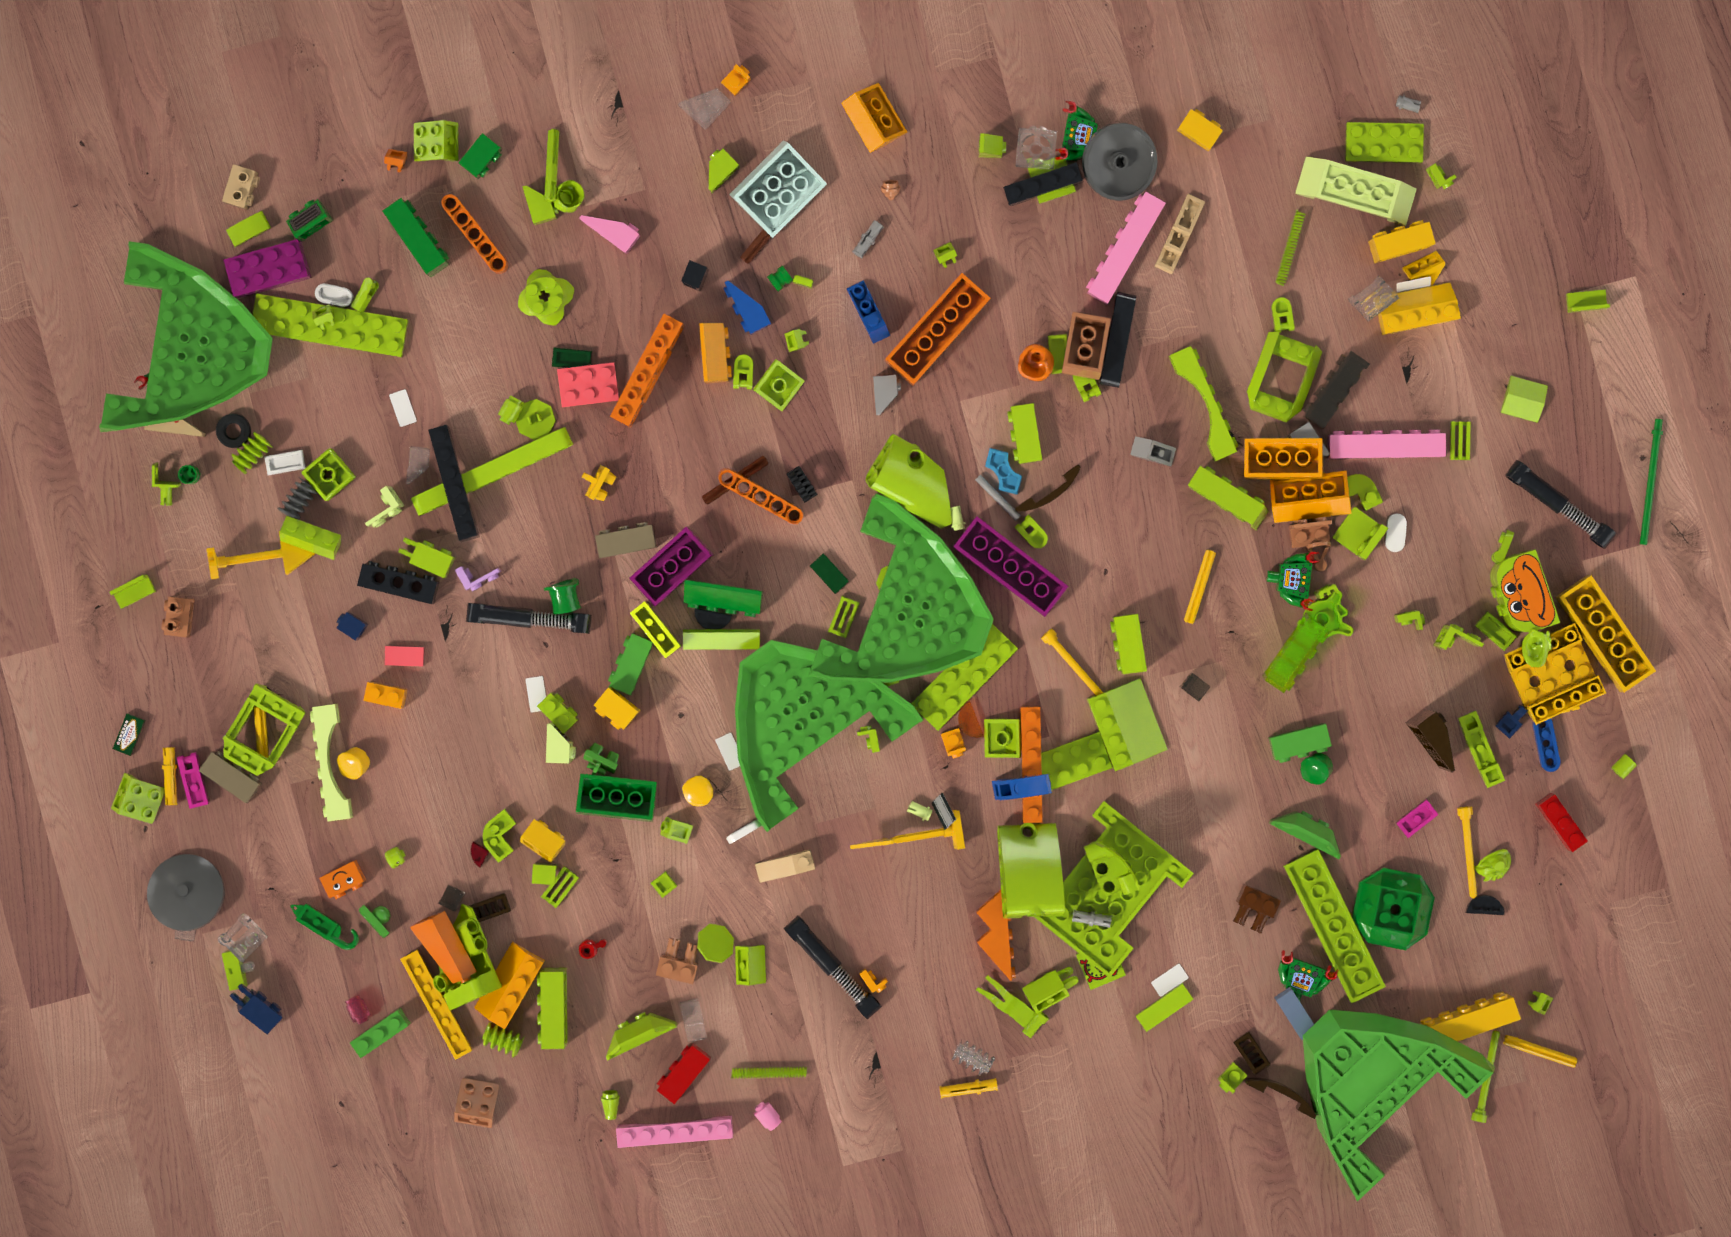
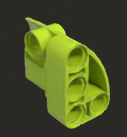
M892 434L866 475L865 481L867 485L873 490L900 503L907 511L939 528L951 525L952 517L944 469L927 456L918 445L911 444ZM912 452H918L916 457L910 458Z

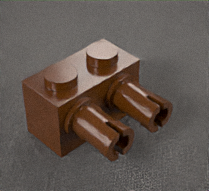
M1243 884L1236 900L1240 907L1233 922L1244 926L1250 910H1255L1257 916L1250 929L1262 934L1267 919H1270V917L1274 918L1281 900Z

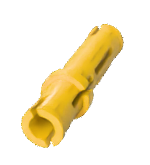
M175 747L162 748V769H164L165 805H178Z
M996 1078L983 1081L976 1079L975 1082L939 1086L941 1099L973 1093L979 1095L981 1092L998 1090Z

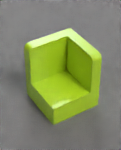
M534 863L532 884L554 885L557 864Z

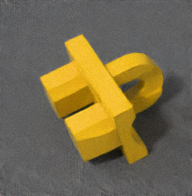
M600 465L594 477L584 472L582 478L591 482L585 496L592 500L604 501L608 492L601 489L603 482L612 485L616 476L610 472V469Z

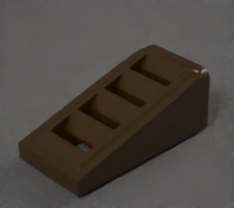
M505 893L469 905L473 908L479 923L511 911ZM498 899L501 900V903L504 908L503 910H500L497 902ZM490 902H493L494 907L496 909L495 913H493ZM482 905H486L489 915H485ZM476 907H478L481 915L480 918H478L475 910Z
M1250 1032L1233 1042L1255 1075L1271 1065ZM1250 1039L1251 1042L1249 1044H1247L1243 1048L1240 1046L1242 1043ZM1252 1046L1255 1047V1049L1249 1052L1248 1054L1244 1052ZM1257 1052L1260 1054L1258 1057L1250 1061L1249 1058L1251 1056H1253ZM1261 1059L1264 1060L1263 1063H1261L1257 1067H1254L1253 1064H1255Z

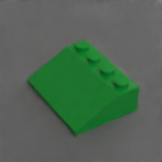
M685 580L684 603H688L687 607L699 609V605L707 606L706 610L718 612V608L726 609L725 613L737 614V611L745 612L744 616L756 617V614L761 612L764 591Z

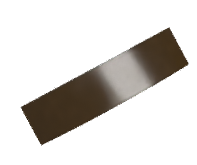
M1076 465L1063 474L1062 477L1066 482L1037 503L1030 497L1016 507L1015 510L1017 512L1033 510L1055 500L1073 483L1081 468L1080 465Z
M1265 1078L1245 1079L1244 1082L1262 1093H1264L1266 1087H1269L1297 1101L1298 1103L1295 1108L1313 1119L1316 1118V1114L1310 1105L1297 1092L1286 1085Z

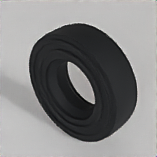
M227 414L218 421L216 435L224 446L239 448L243 446L242 443L246 444L248 442L247 438L251 436V426L242 415ZM236 423L240 426L241 433L237 438H230L227 435L226 429L228 425Z

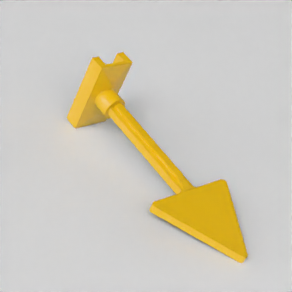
M280 541L281 549L231 557H217L214 548L206 549L211 579H218L219 568H225L228 565L283 558L285 574L288 575L314 556L315 553Z
M952 810L956 820L946 830L942 826L939 829L897 835L890 839L881 838L850 845V849L903 843L939 836H952L954 849H965L960 811Z

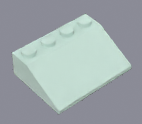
M783 140L729 195L773 238L827 183L788 142Z

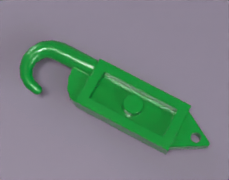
M307 903L305 905H290L296 916V921L327 941L329 940L344 950H351L358 944L359 936L354 929H351L354 940L351 943H346L339 938L341 935L339 923Z

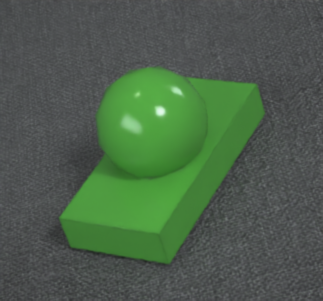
M365 905L359 909L358 912L382 938L390 934L383 926L390 920L391 916L390 911L386 907L378 906L374 908L372 913Z

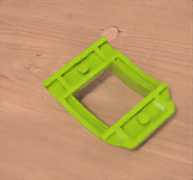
M1268 332L1246 393L1248 394L1251 410L1287 423L1296 414L1301 412L1322 351L1317 345L1313 347L1282 336L1279 334L1280 332ZM1272 354L1307 366L1294 403L1259 391Z
M260 684L254 685L242 709L223 737L224 757L256 776L275 766L306 713L301 706H296L267 689V686ZM256 706L288 724L268 758L236 740Z

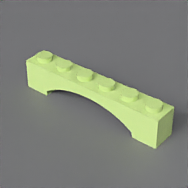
M338 704L312 707L313 711H310V719L315 725V730L312 731L313 740L314 742L317 741L318 749H315L316 760L320 762L318 777L319 780L322 779L323 787H320L321 798L325 799L323 815L324 818L327 817V821L350 819L353 817L351 798L347 799L339 789L330 763L331 737L336 723H340Z

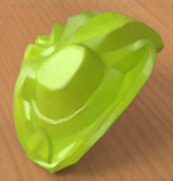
M1531 629V632L1525 636L1522 643V653L1525 662L1531 667L1539 668L1545 664L1548 652L1552 647L1549 631L1544 634L1537 629Z
M1506 849L1497 850L1484 857L1474 868L1478 874L1485 877L1483 879L1484 882L1495 881L1496 879L1503 878L1509 870L1511 855Z

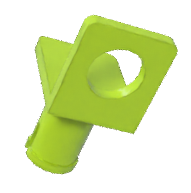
M155 462L152 464V487L161 488L160 505H173L172 488H178L181 486V482L159 481V463Z

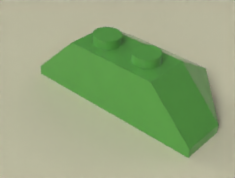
M1303 810L1301 814L1293 812L1269 821V824L1340 859L1341 855L1333 830L1328 828L1330 824L1320 819L1318 822L1312 820V815Z

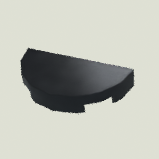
M695 608L697 622L705 629H722L732 618V615Z
M1479 895L1473 898L1467 905L1465 912L1471 914L1505 915L1501 903L1489 895Z

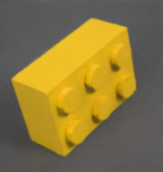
M1423 220L1409 225V228H1405V225L1394 228L1389 234L1386 231L1376 233L1372 236L1373 239L1368 241L1374 263L1427 249L1436 244L1430 222L1424 223Z

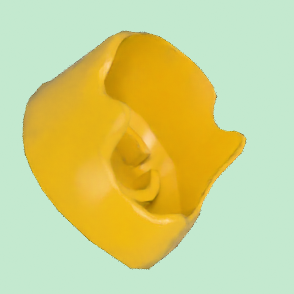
M353 747L338 755L337 764L340 773L344 777L358 779L367 771L370 759L364 750Z
M695 776L688 779L682 787L685 799L693 806L707 805L713 798L712 784L703 776Z

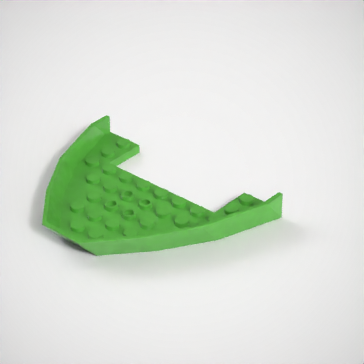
M129 241L124 284L162 290L146 397L141 399L106 393L102 422L99 426L100 432L182 420L234 397L266 377L269 367L273 338L238 299L233 297L232 294L204 271L149 244Z
M879 494L873 495L860 532L893 544L895 548L858 652L821 639L808 676L829 681L895 682L940 672L980 656L994 619L972 578L938 535L896 501Z
M770 640L742 660L739 666L735 704L737 754L755 816L766 832L799 809L777 779L779 775L869 711L893 742L923 721L914 706L882 682L829 681L808 676L817 650Z
M1328 1010L1303 1035L1306 1082L1313 1110L1316 1114L1317 1126L1357 1202L1385 1176V1173L1358 1148L1437 1072L1467 1099L1495 1070V1066L1481 1053L1426 1025L1376 1013Z

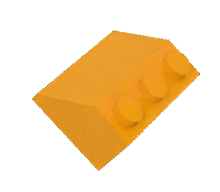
M879 83L855 92L841 103L870 153L907 133Z
M699 323L704 382H729L728 377H732L731 366H727V358H730V347H726L725 339H729L728 327L724 328V323Z

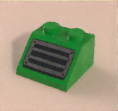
M318 199L307 202L303 210L300 212L298 210L294 211L288 216L290 219L286 221L294 237L301 242L333 221Z

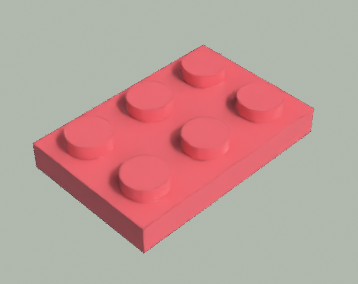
M615 362L557 369L562 407L619 400Z

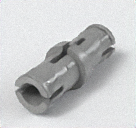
M874 220L866 233L861 235V240L852 252L862 259L869 247L874 245V240L884 227Z
M1074 910L1072 922L1110 928L1112 916L1095 914V911L1089 913Z

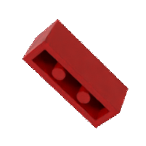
M1550 793L1535 803L1568 851L1574 852L1588 842L1555 794Z
M694 1043L691 1046L686 1045L680 1053L682 1058L679 1061L675 1060L668 1068L670 1073L667 1076L663 1075L656 1083L659 1085L656 1091L674 1105L711 1059L707 1053Z

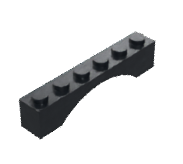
M443 425L429 429L430 439L458 539L460 542L479 538L480 535L463 483L450 427Z

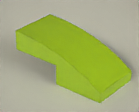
M260 211L233 225L226 231L234 247H238L251 238L266 232L271 226L263 211Z

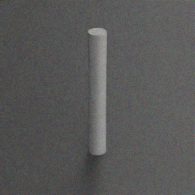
M981 475L975 479L1015 521L1021 516Z

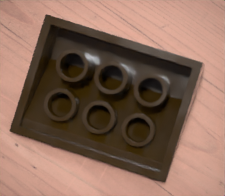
M1423 709L1405 723L1440 769L1453 773L1455 766L1447 726L1444 724L1447 721L1440 712Z

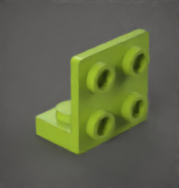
M445 120L414 123V161H459L458 123Z
M1353 507L1351 510L1352 514L1347 515L1332 538L1362 560H1366L1388 528L1383 524L1377 523L1358 508Z
M1450 624V626L1444 625L1433 646L1443 650H1447L1448 647L1451 648L1455 641L1454 635L1477 647H1483L1484 643L1480 642V637L1472 633L1465 634L1463 633V628Z
M124 773L111 809L117 814L152 824L164 796L165 788L138 780L131 774Z

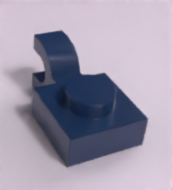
M1519 705L1512 715L1507 711L1495 726L1510 739L1522 726L1519 720L1526 714L1527 710Z

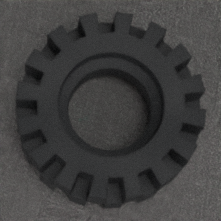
M800 466L786 474L804 503L818 495Z

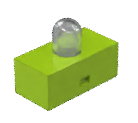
M240 948L223 952L222 959L229 990L239 989L238 986L241 983L247 987L248 983L245 973L254 971L255 963L253 961L243 962Z

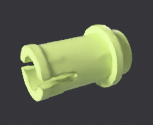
M960 506L950 508L952 517L951 528L954 531L965 529L966 522H963Z
M913 800L907 809V812L921 817L922 821H928L933 811L929 806L926 808Z

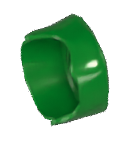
M1315 753L1305 758L1301 762L1300 768L1302 778L1311 784H1323L1333 771L1331 759L1323 753Z

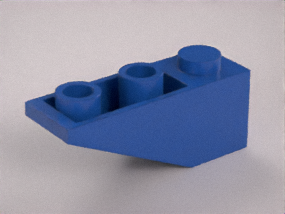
M864 280L847 288L872 343L874 344L889 337L888 328Z
M725 282L726 287L723 289L728 298H733L735 304L732 307L736 315L741 314L744 321L740 323L745 333L749 331L752 335L771 325L763 306L731 282Z

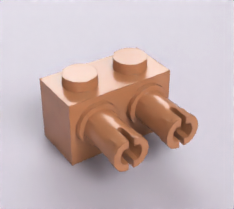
M170 596L168 600H165L164 611H166V619H163L161 627L164 630V635L190 637L195 599Z
M669 938L666 953L660 956L656 976L693 984L699 964L695 962L698 944H694L692 950L693 943L687 942L684 959H679L676 956L681 941L676 939L673 945L674 938Z

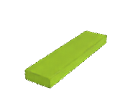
M683 629V650L760 648V629Z

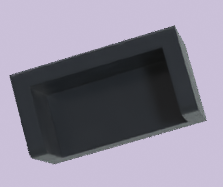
M689 260L681 281L685 286L701 292L709 269L706 266Z

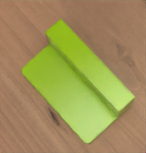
M1606 289L1566 294L1568 313L1610 308V304H1607Z
M141 575L109 593L114 595L120 608L123 609L155 593L156 590L149 576Z
M735 946L736 984L750 986L766 983L765 946Z

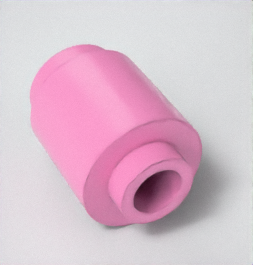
M761 1102L755 1107L754 1115L769 1131L775 1129L782 1122L780 1115L769 1102Z

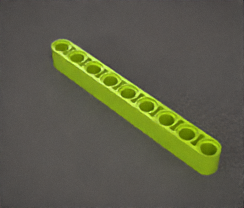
M566 427L461 474L466 493L469 494L574 445ZM443 483L411 498L418 516L448 503Z

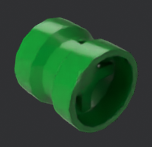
M780 266L776 273H771L767 276L778 292L783 289V285L790 284L793 281L783 266Z
M191 465L182 466L178 471L179 480L184 484H195L201 476L200 470Z

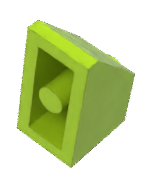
M980 133L979 157L1002 158V153H1006V142H1003V136Z
M717 149L710 156L709 191L711 193L717 190L740 167L724 149L721 151Z
M522 186L534 225L557 219L556 214L559 211L554 203L545 201L544 195L534 189Z

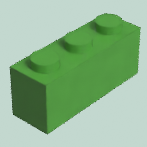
M634 633L631 636L627 635L623 644L626 647L623 654L619 653L616 664H618L616 672L612 671L608 679L611 682L609 687L632 695L654 644L651 640Z
M1325 723L1268 737L1273 758L1276 761L1279 760V763L1290 761V757L1296 755L1298 758L1309 756V752L1315 750L1317 753L1328 751L1327 747L1332 746Z
M399 1008L353 1039L350 1044L361 1059L408 1027L411 1022L402 1009Z

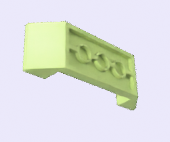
M1306 157L1295 194L1311 199L1318 198L1384 217L1387 218V221L1406 226L1417 189L1402 181L1326 159Z

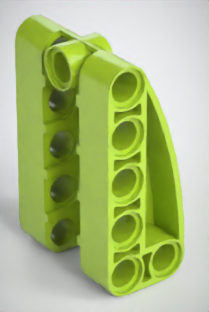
M1056 823L998 825L997 836L1003 918L1062 916L1065 912V901ZM1025 828L1029 829L1032 836H1024L1022 830Z

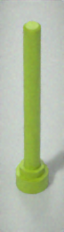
M1495 1030L1492 1031L1487 1060L1493 1065L1500 1032ZM1491 1076L1481 1086L1478 1106L1471 1116L1473 1121L1482 1123L1487 1121L1488 1115H1486L1485 1106Z

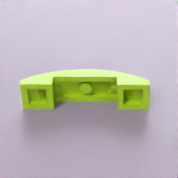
M1475 710L1459 717L1458 720L1464 738L1486 787L1489 788L1505 781L1484 734L1477 711Z

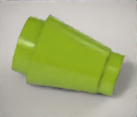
M616 1090L602 1092L601 1101L605 1119L607 1120L617 1118L620 1096Z

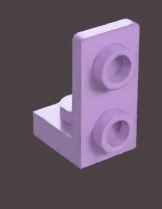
M464 566L455 569L466 590L471 589L472 592L482 587L481 583L488 580L491 582L498 578V573L501 572L500 568H497L472 582L473 575L468 568L465 569Z

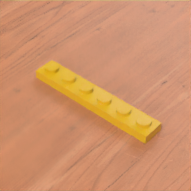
M417 949L401 958V962L454 1059L456 1060L471 1052L473 1049L453 1012L449 1010L442 992H439L434 987V978L419 950Z

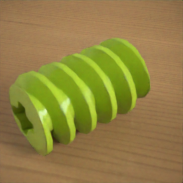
M253 432L255 439L247 438L250 443L249 445L242 443L244 450L236 449L239 454L238 456L233 453L231 454L233 458L232 463L244 474H247L245 467L248 469L253 468L251 462L258 463L256 456L263 458L261 451L268 453L269 449L267 446L272 447L262 435Z
M490 1021L482 1037L484 1046L491 1042V1049L498 1045L499 1052L505 1048V1054L507 1055L512 1051V1057L518 1054L524 1037L521 1040L519 1039L520 1033L512 1037V1030L505 1034V1029L503 1028L498 1031V1025H495L492 1029Z

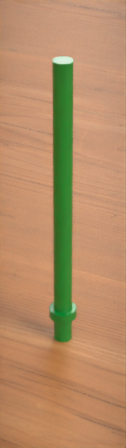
M1655 419L1654 430L1651 432L1653 440L1640 545H1647L1660 439L1661 435H1663V419Z

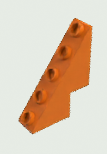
M1000 889L976 910V913L990 928L977 940V943L1006 977L1012 981V978H1016L1015 967H1011V959H1014V949L1010 948L1009 940H1013L1012 928L1008 929V921H1011V918H1003Z

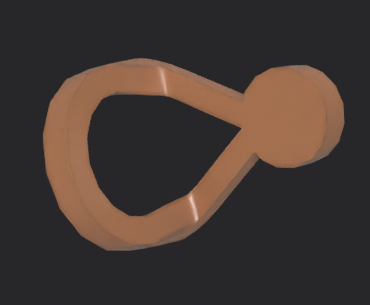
M1317 542L1307 545L1306 549L1309 553L1313 552L1312 548L1326 546L1320 559L1316 554L1314 555V559L1320 561L1314 564L1315 570L1323 572L1327 568L1324 557L1329 547H1331V542Z

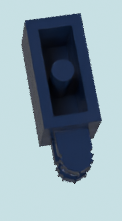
M241 983L238 988L246 996L242 999L233 992L230 995L231 999L237 1003V1009L241 1015L268 1034L283 1018L281 1008L273 1002L271 1004L267 1001V997L261 991L250 990Z

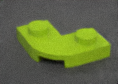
M1353 474L1347 477L1350 497L1357 494L1365 511L1383 503L1374 482L1369 477L1362 474Z
M503 809L492 818L483 830V843L498 863L514 851L502 836L517 824L506 809Z

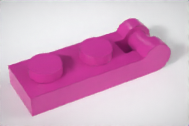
M197 752L190 753V756L186 757L183 755L178 756L177 762L189 808L210 804L202 773L199 772L200 764ZM192 763L193 769L187 770L186 764Z

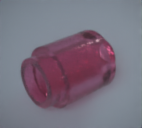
M357 995L345 1001L346 1009L353 1023L357 1022L360 1025L369 1020L368 1016L371 1014L363 998L361 999Z

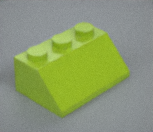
M1138 614L1113 617L1110 627L1111 632L1115 633L1116 636L1113 646L1114 651L1118 652L1119 659H1116L1117 670L1121 671V674L1146 672L1147 667Z

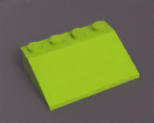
M1140 678L1087 698L1114 771L1126 768L1168 750Z

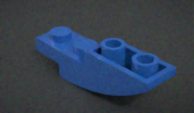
M1048 774L992 781L995 800H1009L1052 793Z

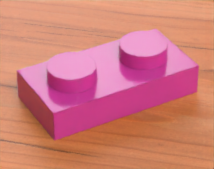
M1425 799L1399 819L1396 824L1405 836L1409 838L1438 816V813Z

